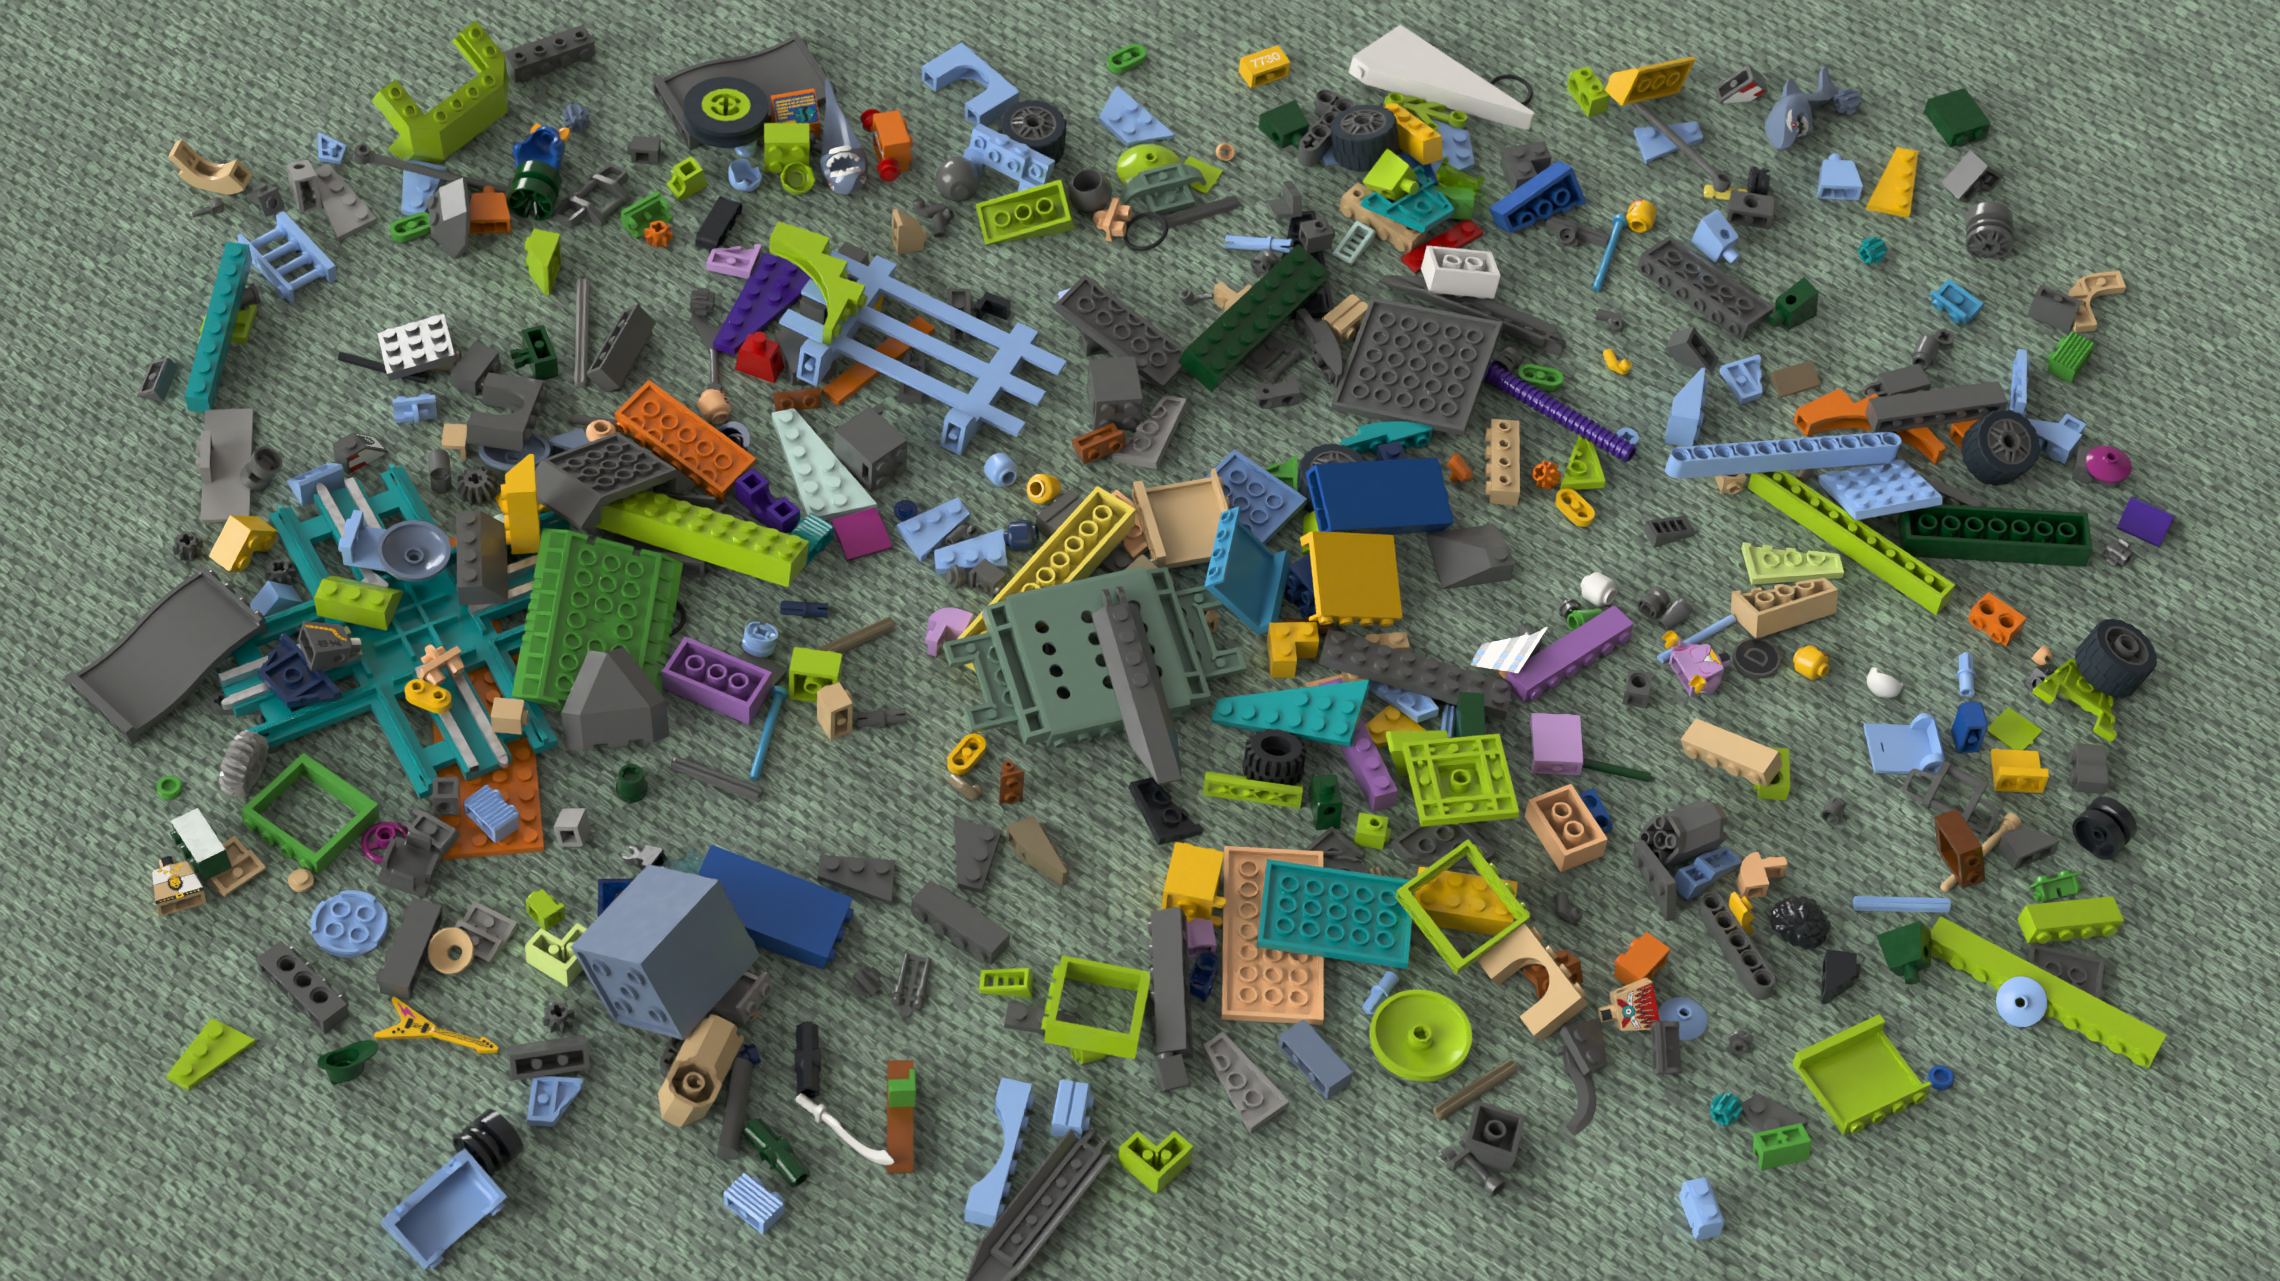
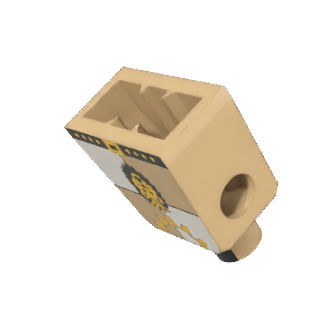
M172 856L163 857L159 861L161 868L152 872L155 902L159 917L206 903L204 889L188 862L175 863Z

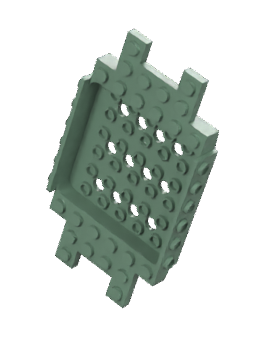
M1144 566L1007 595L1005 601L985 606L982 616L988 633L951 640L943 644L950 668L973 663L986 702L985 704L965 708L964 714L970 733L1017 723L1024 745L1047 740L1048 748L1055 747L1057 749L1077 741L1078 743H1086L1095 737L1108 738L1117 732L1124 731L1126 733L1114 689H1108L1103 685V679L1110 677L1107 666L1100 667L1095 661L1097 656H1103L1100 644L1093 645L1088 640L1089 635L1097 634L1094 623H1085L1081 619V614L1085 612L1092 614L1104 608L1101 590L1108 589L1112 598V605H1117L1118 601L1115 591L1116 587L1120 586L1123 587L1126 594V602H1134L1140 607L1139 612L1143 625L1147 628L1146 635L1150 646L1155 652L1153 658L1156 667L1162 672L1160 681L1173 723L1182 720L1189 708L1208 704L1211 694L1206 682L1207 680L1243 673L1247 669L1240 647L1218 652L1216 650L1204 612L1223 608L1224 604L1206 589L1205 585L1175 592L1167 567L1145 570ZM1043 622L1047 624L1049 631L1044 634L1039 633L1035 629V625ZM1045 644H1051L1055 647L1056 653L1046 655L1042 647ZM1059 666L1063 670V675L1060 677L1052 676L1049 671L1050 667ZM1059 688L1068 689L1070 697L1067 699L1059 698L1057 690Z

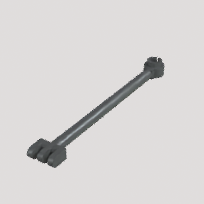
M1642 102L1631 104L1711 177L1713 188L1717 192L1723 193L1726 189L1730 188L1732 179L1728 175L1714 169Z
M367 144L358 145L353 155L355 162L358 164H372L375 162L448 182L456 178H464L467 180L468 187L482 190L485 186H492L496 189V193L502 192L505 194L506 202L512 185V181H509L508 186L504 187L376 154Z

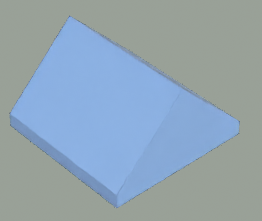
M327 463L286 480L301 505L305 506L314 502L313 495L317 494L316 484L318 482L324 484L329 493L344 488V470L342 464Z

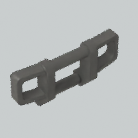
M608 164L590 177V181L574 195H569L552 213L554 220L563 226L573 228L588 216L593 223L601 227L613 212L631 200L630 195L621 187L629 179L627 170L613 164ZM610 173L618 175L614 180L607 178ZM596 187L612 194L615 198L601 212L592 203L583 200ZM569 208L576 211L571 217L563 216Z
M1944 760L1936 775L1918 769L1910 771L1901 792L1921 802L1922 806L1926 808L1931 807L1941 813L1955 809L1934 798L1946 774L1975 788L1964 812L1959 811L1969 827L1986 835L1991 833L2000 815V811L1981 799L1989 781L1983 778L1979 780L1951 766L1952 763ZM1916 774L1933 779L1924 799L1908 791V787ZM1978 802L1994 813L1986 829L1969 822Z

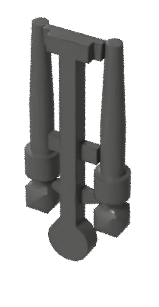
M908 953L904 956L897 986L894 988V996L892 997V1005L900 1006L902 1000L905 1001V1005L899 1009V1014L904 1018L912 1015L911 1002H914V1009H923V1000L926 997L925 990L931 964L930 957H918ZM908 961H914L910 983H905ZM919 963H925L920 985H916L915 981ZM904 988L908 989L907 996H903ZM913 990H917L915 998L912 997Z

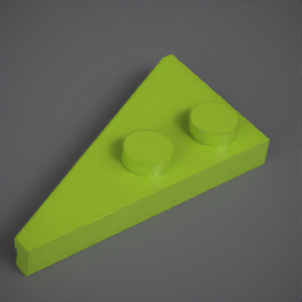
M1578 435L1560 489L1605 488L1606 480L1592 441L1588 442L1586 438L1584 439Z

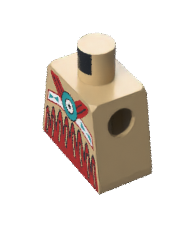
M1648 978L1640 979L1610 992L1611 1005L1598 1008L1601 1022L1614 1020L1616 1028L1620 1031L1651 1030L1650 1024L1660 1021L1653 982Z

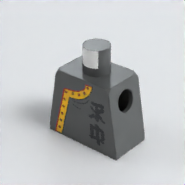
M303 621L298 642L311 671L343 667L347 665L350 653L360 652V639L348 638L343 626Z

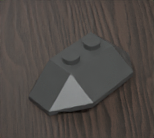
M456 178L441 186L427 201L431 235L453 259H458L469 247L467 236L470 230V205L467 180L464 178Z

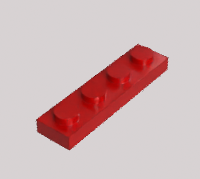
M1465 220L1402 256L1401 261L1417 274L1422 271L1421 266L1427 246L1461 249L1482 237L1484 231L1472 220Z

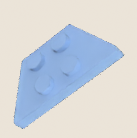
M1119 86L1115 87L1098 119L1100 124L1127 147L1136 146L1140 143H1154L1155 140L1167 138V140H1172L1174 138L1173 132Z
M1431 119L1434 123L1438 124V133L1442 135V160L1430 163L1438 181L1440 182L1441 179L1448 176L1453 177L1461 171L1474 168L1475 163L1469 131Z

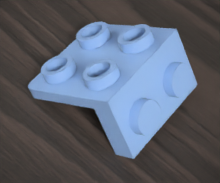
M353 510L351 519L346 520L345 536L340 538L338 550L342 552L343 564L385 571L378 560L377 545L386 529L365 526L363 511Z

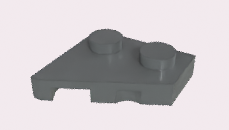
M1759 1093L1742 1102L1743 1105L1741 1107L1743 1110L1741 1114L1757 1133L1802 1123L1803 1127L1808 1124V1120L1805 1117Z

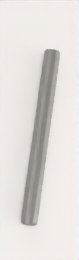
M586 278L577 280L574 385L579 388L587 386L589 280Z

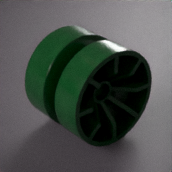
M531 160L521 163L516 169L507 196V205L510 210L521 218L528 219L531 210L535 211L536 216L534 220L543 221L548 219L553 213L562 185L560 173L551 165L541 161Z

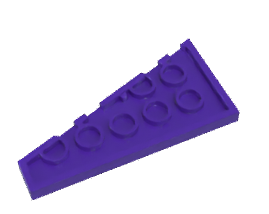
M763 252L714 339L713 349L735 355L739 352L749 334L764 331L768 327L769 322L773 319L777 320L796 304L799 297L803 295L801 294L802 289L812 278L787 259Z

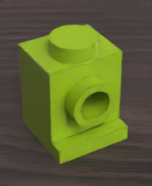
M543 889L532 892L526 899L527 913L543 930L547 931L565 919V906L562 902L558 904L555 897L548 895Z

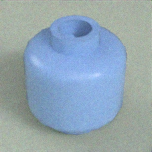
M1005 453L992 455L984 465L986 477L997 487L1003 488L1013 484L1018 476L1019 469L1017 464Z

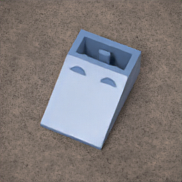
M1701 368L1674 397L1667 423L1666 444L1687 447L1692 446L1694 440L1698 441L1700 427L1697 426H1702L1704 413L1700 408L1704 409L1706 395L1702 391L1706 392L1708 378H1704L1705 368Z

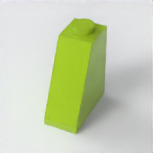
M1447 730L1385 732L1389 751L1399 777L1409 776L1402 749L1403 742L1449 738Z

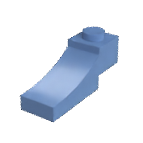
M1727 846L1698 856L1692 865L1679 869L1674 876L1676 890L1686 900L1699 896L1713 883L1737 870L1743 861Z

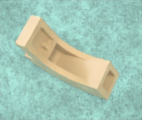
M183 139L176 141L168 156L180 169L179 177L196 188L225 195L245 190L252 176V173L237 159L226 164H216L205 160Z

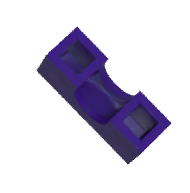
M754 468L735 480L736 499L768 528H774L785 534L791 533L800 520V510L785 496L776 501L769 490V482Z

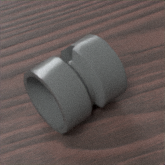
M260 447L255 450L249 461L241 469L240 478L242 482L252 490H264L282 468L283 464L280 455L268 447Z

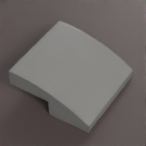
M473 901L463 920L459 919L454 928L461 929L470 936L474 943L475 957L491 964L516 931L519 924Z

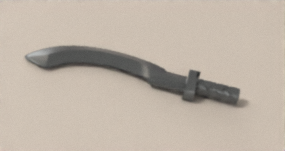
M1564 1023L1560 1027V1030H1562L1566 1026H1570V1024ZM1564 1041V1046L1557 1048L1558 1056H1563L1565 1073L1571 1075L1578 1096L1577 1110L1566 1125V1128L1572 1135H1577L1588 1126L1594 1116L1596 1096L1590 1074L1583 1075Z

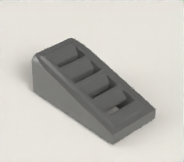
M1685 516L1649 520L1645 522L1643 530L1654 548L1696 534ZM1683 523L1686 530H1682L1679 524Z

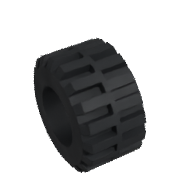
M1279 729L1257 731L1256 734H1252L1246 741L1242 767L1243 773L1247 776L1248 780L1296 786L1303 777L1307 752L1306 747H1304L1305 744L1299 740V737L1291 735L1287 731L1283 732Z

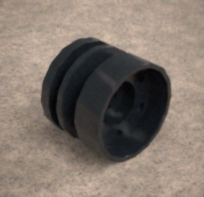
M487 1109L473 1121V1127L466 1126L462 1133L459 1132L452 1139L457 1154L466 1149L490 1178L495 1172L503 1168V1162L509 1163L524 1150L521 1138L506 1118L493 1109Z

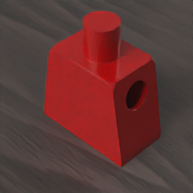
M763 332L749 334L739 350L735 370L775 384L784 369L780 345L777 342L766 339V334Z

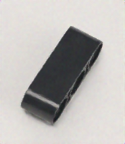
M720 196L700 227L695 245L710 251L718 248L720 245L722 246L727 238V232L732 230L737 222L735 220L736 217L742 213V203Z

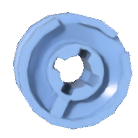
M760 621L748 623V627L745 626L742 640L743 650L757 657L772 655L778 638L777 629L768 623L760 625Z

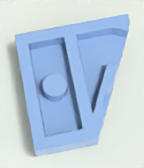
M1760 355L1720 367V374L1740 404L1761 398L1762 375Z
M533 1077L527 1125L554 1127L583 1088V1078Z

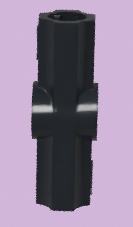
M805 1021L796 1025L797 1049H795V1072H797V1096L802 1093L808 1098H814L819 1096L821 1049H819L818 1025L812 1021Z

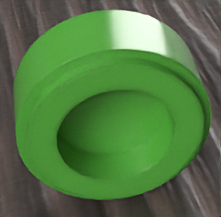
M165 776L157 783V793L163 799L172 800L182 793V782L175 776Z

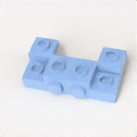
M978 124L973 128L969 147L964 150L963 158L975 164L980 176L984 173L985 166L987 165L1019 181L1018 192L1046 184L1053 172L1055 160L1029 148L1027 145L1018 143L1010 139L1009 136L1000 134L982 124Z

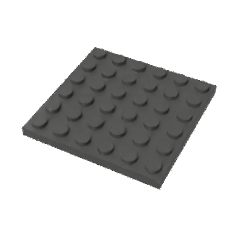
M1371 297L1333 398L1332 410L1391 422H1414L1430 426L1433 430L1465 436L1502 332L1503 323Z

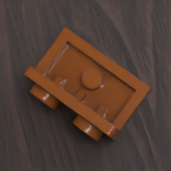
M1113 422L1072 439V446L1085 465L1126 448L1125 434L1122 430H1118Z
M1567 950L1556 951L1555 953L1558 957L1555 960L1559 966L1563 963L1571 972L1572 976L1569 979L1572 983H1583L1580 960ZM1538 964L1522 967L1524 976L1535 984L1537 996L1542 999L1549 987V974L1546 967Z

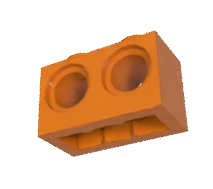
M1987 592L1972 607L1968 621L1971 622L1975 629L1982 630L1990 635L1994 642L2007 646L2023 630L2027 618L1990 592Z

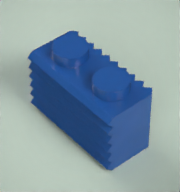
M1965 702L1959 706L1951 729L1957 753L1980 752L1985 733H1987L1986 730L1989 727L1981 702Z

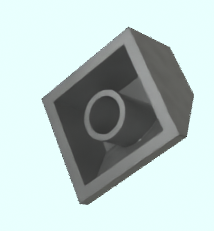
M1476 1100L1465 1145L1483 1166L1508 1174L1516 1159L1526 1116Z

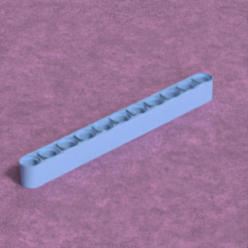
M1893 432L1676 447L1671 450L1665 472L1672 478L1682 479L1890 463L1895 460L1902 440L1899 435Z

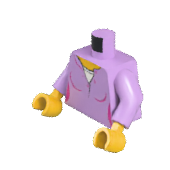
M1667 631L1661 638L1667 641L1665 643L1666 649H1673L1669 664L1689 696L1691 697L1699 693L1713 694L1721 684L1724 667L1731 664L1729 655L1726 652L1716 655L1708 644L1685 643L1679 640L1678 635L1674 631Z

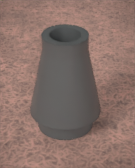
M1682 598L1673 600L1662 617L1657 621V624L1667 632L1670 628L1687 620L1692 613V609Z

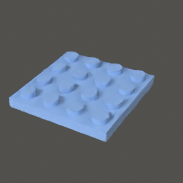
M1896 459L1891 463L1871 464L1863 468L1851 467L1846 471H1829L1827 474L1818 475L1820 486L1855 520L1942 505V495L1906 461Z

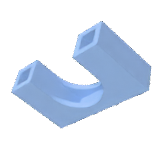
M963 43L958 44L922 66V81L935 92L959 79L976 80L987 88L983 93L965 103V118L974 126L978 124L986 126L1002 116L1009 106L1019 102L1018 89L1006 81L1000 73L993 70L986 61L979 58L972 49Z

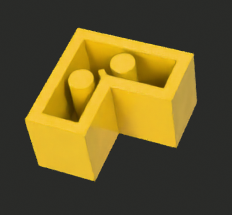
M230 515L209 557L229 572H242L249 566L250 558L254 551L266 552L274 545L278 531L258 516Z
M1317 622L1269 623L1267 647L1271 678H1295L1297 658L1317 657L1319 645Z

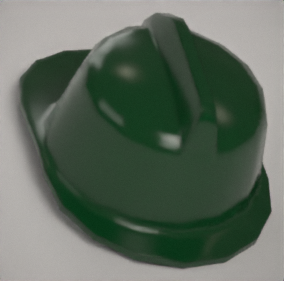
M362 1040L339 1050L325 1053L317 1060V1066L326 1070L329 1080L333 1085L355 1080L363 1072L365 1061L374 1056L378 1051V1043L373 1040Z

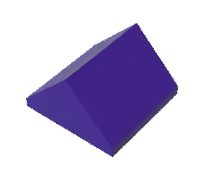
M2133 496L2130 497L2116 528L2160 547L2176 515Z

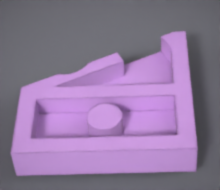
M754 244V249L741 250V246L712 249L706 262V270L749 279L760 256L762 245Z

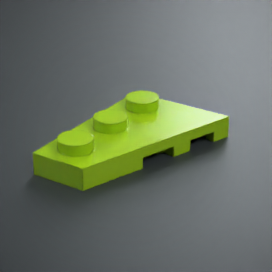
M211 1018L166 1075L167 1080L190 1090L215 1073V1070L225 1063L235 1059L245 1049L255 1045L256 1041L230 1026Z

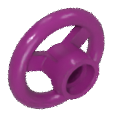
M390 821L372 825L365 831L361 839V848L364 855L371 861L382 864L383 856H378L372 851L380 848L386 850L391 838L395 839L396 837L395 830L406 839L408 830L400 824ZM375 833L376 841L369 843L370 837Z

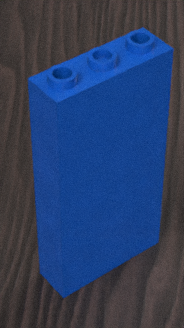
M1438 458L1315 464L1306 472L1320 532L1384 535L1444 531L1454 523L1453 512L1450 510L1448 492L1444 485L1442 468L1439 465Z
M710 846L698 875L711 879L715 878L723 884L728 899L734 904L738 917L744 922L745 929L749 937L755 942V945L820 969H825L827 962H833L837 952L834 945L836 942L841 943L846 929L842 928L844 922H850L854 909L850 908L853 898L717 846Z

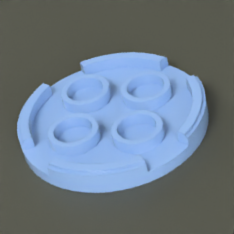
M357 890L341 891L340 894L327 899L325 902L322 901L316 907L311 919L312 935L319 947L329 954L345 958L365 955L377 948L386 937L389 928L388 914L383 905L375 896Z

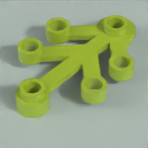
M1398 92L1389 93L1384 100L1385 106L1390 103H1397L1406 111L1413 112L1419 120L1436 132H1438L1439 126L1429 117L1448 122L1451 126L1460 129L1465 127L1468 118L1466 113L1459 110L1452 111L1450 115L1441 113L1447 109L1446 105L1432 101L1425 102V99L1411 95L1404 97Z

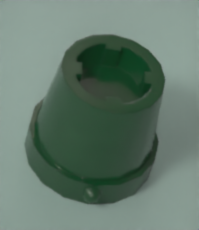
M636 764L624 765L619 771L616 783V794L618 797L631 804L632 802L642 800L648 792L644 772Z

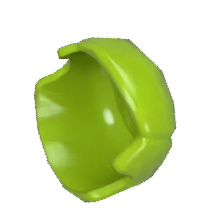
M792 162L786 165L781 173L782 186L791 195L800 196L808 193L816 180L812 168L802 162Z

